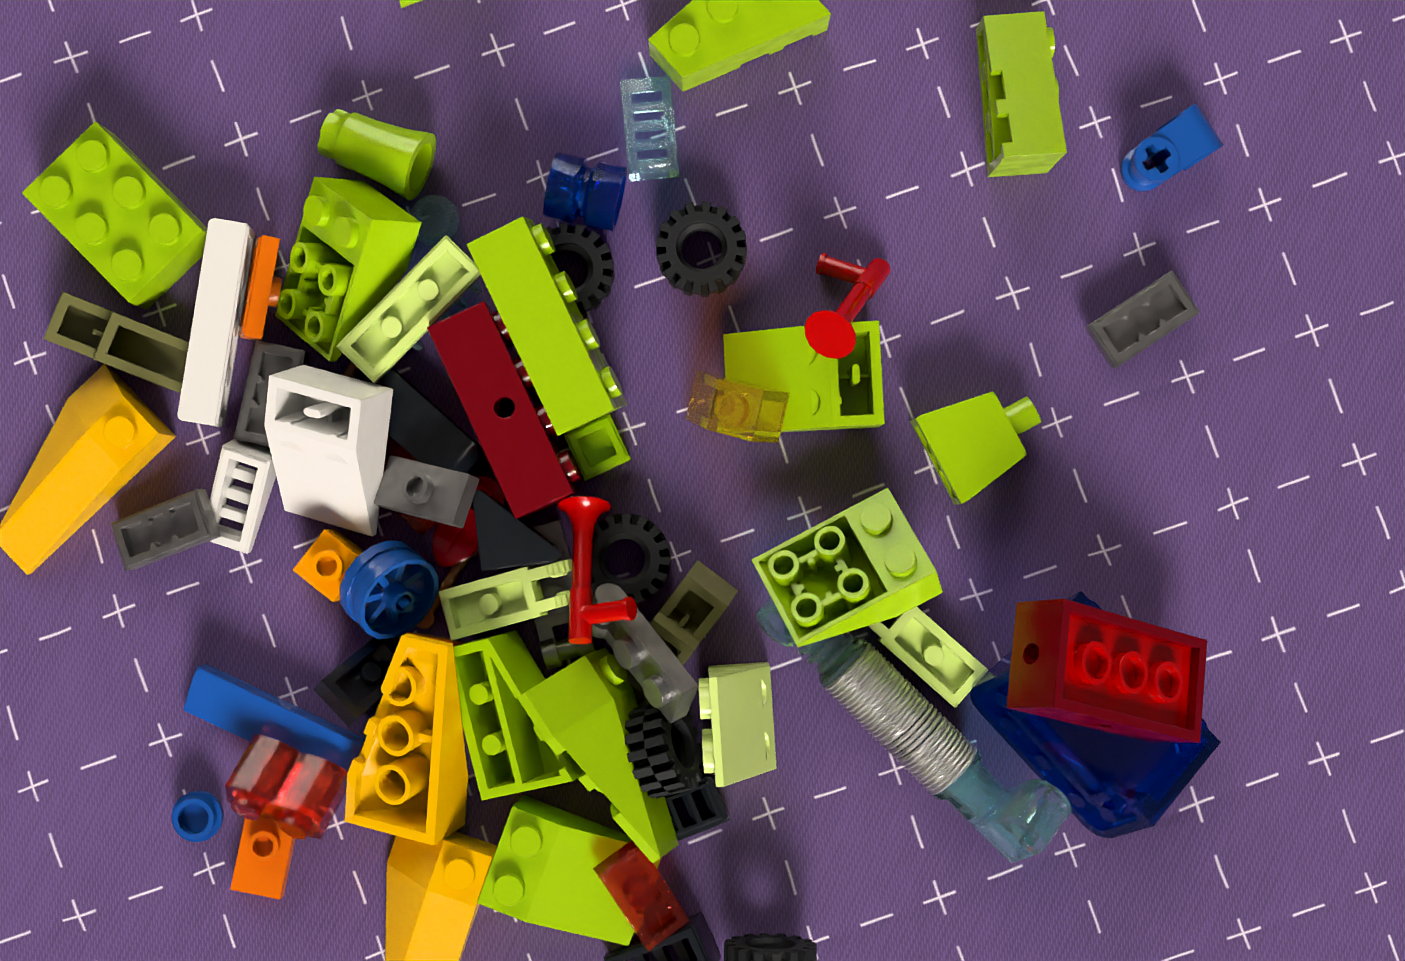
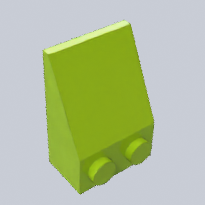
M523 795L511 808L477 903L527 923L629 946L661 858L652 863L628 835Z

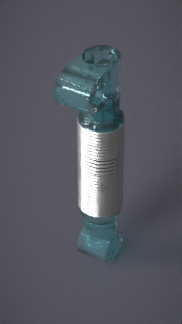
M770 597L756 614L757 621L763 631L775 642L783 646L794 647L796 643ZM851 633L846 636L840 634L797 649L801 656L806 653L809 654L806 661L810 665L815 662L818 663L815 670L819 673L820 684L825 690H829V694H832V697L836 698V701H839L843 708H847V712H850V715L854 716V719H857L861 726H865V730H868L869 734H872V737H875L880 745H884V748L888 749L889 754H893V758H897V761L901 762V766H904L905 770L912 774V777L919 780L923 788L930 791V795H933L937 800H947L1010 863L1026 859L1044 851L1070 815L1072 807L1068 798L1062 791L1047 781L1030 779L1007 789L982 764V755L977 748L973 747V744L966 740V737L962 736V733L955 729V726L951 725V722H948L946 717H942L941 712H937V708H933V704H929L928 699L926 700L925 697H922V693H919L918 689L911 686V682L904 679V675H901L900 671L893 668V664L886 661V658L882 657V654H879V651L875 650V647L871 646V643H868L864 637L855 638Z

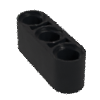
M393 367L376 383L377 385L393 389L388 435L418 462L467 473L485 453L483 448ZM362 371L355 378L373 383Z

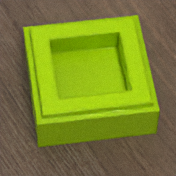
M610 414L564 435L585 481L631 460Z

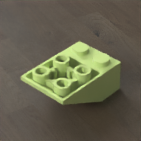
M756 662L708 666L709 678H699L700 719H711L712 722L711 729H702L704 774L715 773L716 787H725L777 769L769 663Z

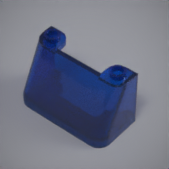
M1082 591L1067 598V600L1101 609L1097 603L1090 600ZM1012 650L993 666L970 691L971 701L978 712L1078 821L1089 831L1103 838H1114L1153 827L1221 743L1208 729L1203 718L1200 743L1148 742L1006 708Z

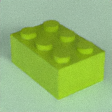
M96 121L22 192L129 303L146 310L203 256L207 227L114 133Z

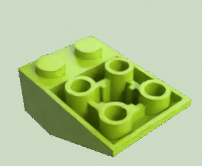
M314 177L309 196L304 203V214L296 242L290 253V263L282 291L280 292L275 316L329 362H336L342 354L336 346L393 289L407 271L422 222L365 181Z
M879 321L852 322V327L856 333L855 347L850 354L839 359L826 358L817 353L809 345L805 337L804 326L723 334L728 435L877 428L884 425Z
M888 487L751 559L797 647L898 617L943 593L936 569Z

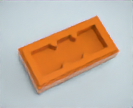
M261 235L254 242L238 330L240 338L254 341L261 340L268 306L277 307L282 278L274 276L280 238Z
M258 787L251 789L230 890L279 900L284 896L304 797Z

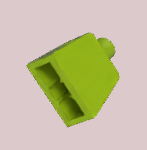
M992 391L922 414L911 420L910 423L954 505H958L970 500L1027 455L1018 435L1040 424L1041 419L1034 404L1027 396L1003 408Z

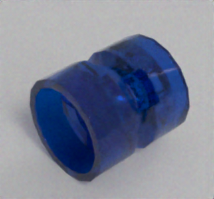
M557 152L547 181L543 206L544 217L572 223L580 216L583 217L585 225L588 227L614 232L623 201L627 167L599 161L591 168L588 167L584 157Z

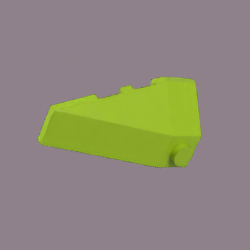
M606 647L581 657L517 698L545 742L558 756L566 750L581 767L583 772L580 773L578 779L590 792L595 788L611 801L610 811L612 818L652 863L679 845L665 797L657 799L656 797H649L648 791L644 792L640 787L641 778L635 779L632 773L635 765L634 762L629 763L627 753H631L630 746L625 745L624 737L630 734L625 729V723L627 720H630L628 717L629 712L634 710L633 708H637L638 705L634 691L627 681L626 669L618 663L614 655L609 654Z

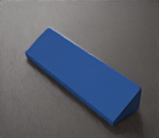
M208 664L197 667L183 708L184 711L345 787H347V773L352 760L359 756L365 738Z

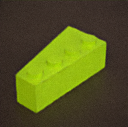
M520 217L466 244L557 436L573 431L628 405L616 374L607 365L598 348L600 347V342L592 324L587 318L583 319L575 303L578 296L573 283L565 271L559 272L550 255L556 250L548 231L542 223L535 226L532 219Z

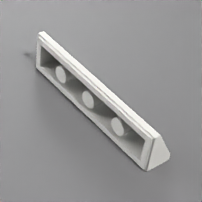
M212 218L208 222L177 414L178 419L182 421L216 427L225 425L239 338L238 331L255 239V232L247 223Z

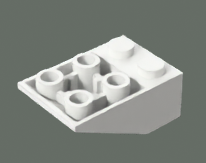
M306 365L269 375L264 426L285 511L369 536L376 535L379 506L373 503L384 472L393 396L392 388Z

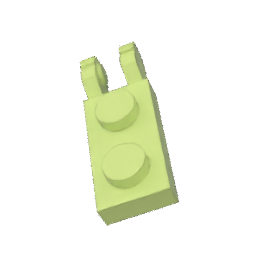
M572 559L537 568L535 565L527 566L438 591L451 641L548 615L547 611L569 605L570 590L557 593L555 597L544 599L539 580L568 575L572 571Z
M917 606L896 617L888 628L881 622L868 626L879 636L877 640L954 708L957 707L988 671L984 665Z

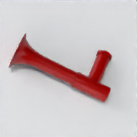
M826 253L820 255L816 266V274L821 276L824 274L852 283L853 286L836 311L821 310L814 312L807 318L804 326L805 337L809 345L817 353L826 358L839 359L846 357L853 351L856 344V333L851 323L890 274L891 268L886 260L875 258L865 268L829 257Z
M573 496L564 498L557 504L561 511L568 514L573 529L572 589H570L568 642L572 644H589L592 642V624L635 620L637 606L632 597L593 604L591 583L594 527L598 517L610 510L611 505L608 501L597 497Z

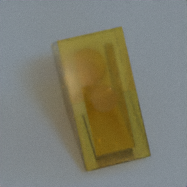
M696 370L686 419L706 430L743 440L778 443L790 393Z

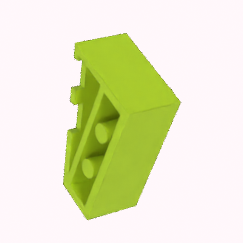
M692 0L648 39L649 53L672 81L684 92L738 69L742 64L767 53L771 55L784 49V46L809 35L815 36L827 31L831 13L819 0Z
M1044 11L983 16L976 28L987 176L1001 177L1048 173L1067 153L1059 106V86L1052 62L1055 52L1053 28L1047 27Z
M513 630L453 646L462 725L481 800L567 783L578 779L580 773L583 772L581 767L566 750L558 756L545 742L517 699L524 692L545 680L517 631Z

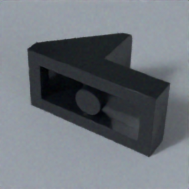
M373 637L323 678L313 689L348 727L364 714L371 712L380 703L383 695L381 686L400 639L398 637L389 639Z

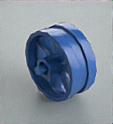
M384 541L371 546L356 557L347 569L340 585V603L346 614L358 622L359 626L367 634L377 639L395 638L414 628L430 611L438 594L439 577L434 567L427 560L420 557L419 553L411 546L402 541ZM406 564H413L404 571Z

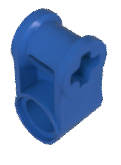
M1197 103L1163 124L1157 129V132L1129 151L1121 162L1120 174L1124 183L1129 188L1138 192H1147L1180 171L1188 170L1224 144ZM1151 158L1155 162L1156 167L1147 170L1143 162Z

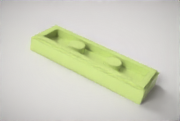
M445 235L336 347L376 384L428 331L427 327L435 324L481 277L476 264Z

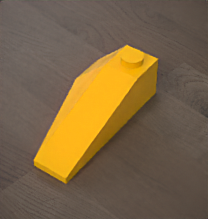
M104 364L67 399L0 523V547L26 575L33 573L176 437L109 365Z
M406 633L399 640L381 686L383 695L376 713L368 719L363 732L367 736L360 754L352 760L347 773L345 822L434 846L464 826L466 816L468 770L453 643Z
M457 831L434 846L396 836L387 861L385 961L461 960L480 905L477 901L498 847L497 845Z

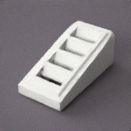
M233 439L222 446L210 497V504L221 537L210 542L246 554L252 551L276 478L269 447ZM242 462L257 467L258 469L254 470L251 468H247L239 465V463ZM234 478L253 484L252 491L232 485ZM227 499L249 505L248 510L245 511L226 505ZM221 517L244 524L243 530L239 531L220 525Z

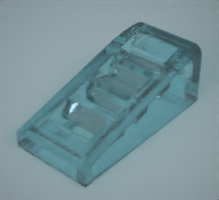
M670 76L620 80L630 181L680 177ZM662 92L661 101L632 102V94ZM663 111L664 119L634 122L635 113ZM665 130L666 138L636 140L635 132ZM667 148L668 157L638 159L637 151Z

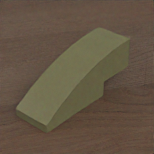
M62 292L44 335V340L181 393L189 346L188 341L69 293Z
M697 560L650 622V625L679 662L684 665L701 640L729 606L738 590ZM626 669L627 681L634 691L638 707L650 704L645 697L642 686L631 672Z

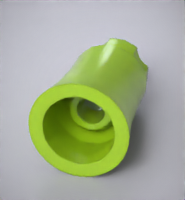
M336 109L333 113L327 115L322 124L317 148L320 155L335 160L337 165L366 176L410 201L417 197L428 179L436 153V137L433 133L406 129L356 112L350 114L341 109Z

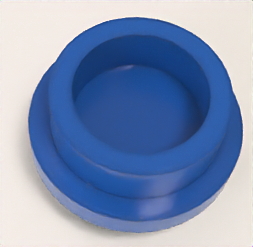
M202 790L191 791L180 797L175 803L171 814L172 825L177 834L187 841H206L220 830L224 820L223 807L213 794Z

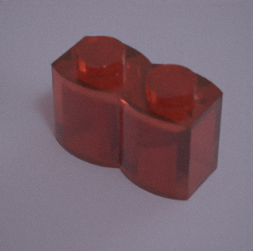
M255 734L225 784L227 801L231 803V808L234 812L246 819L258 820L261 817L275 820L278 822L280 830L293 838L305 839L308 836L321 839L346 794L348 771L324 758L301 753L279 740Z

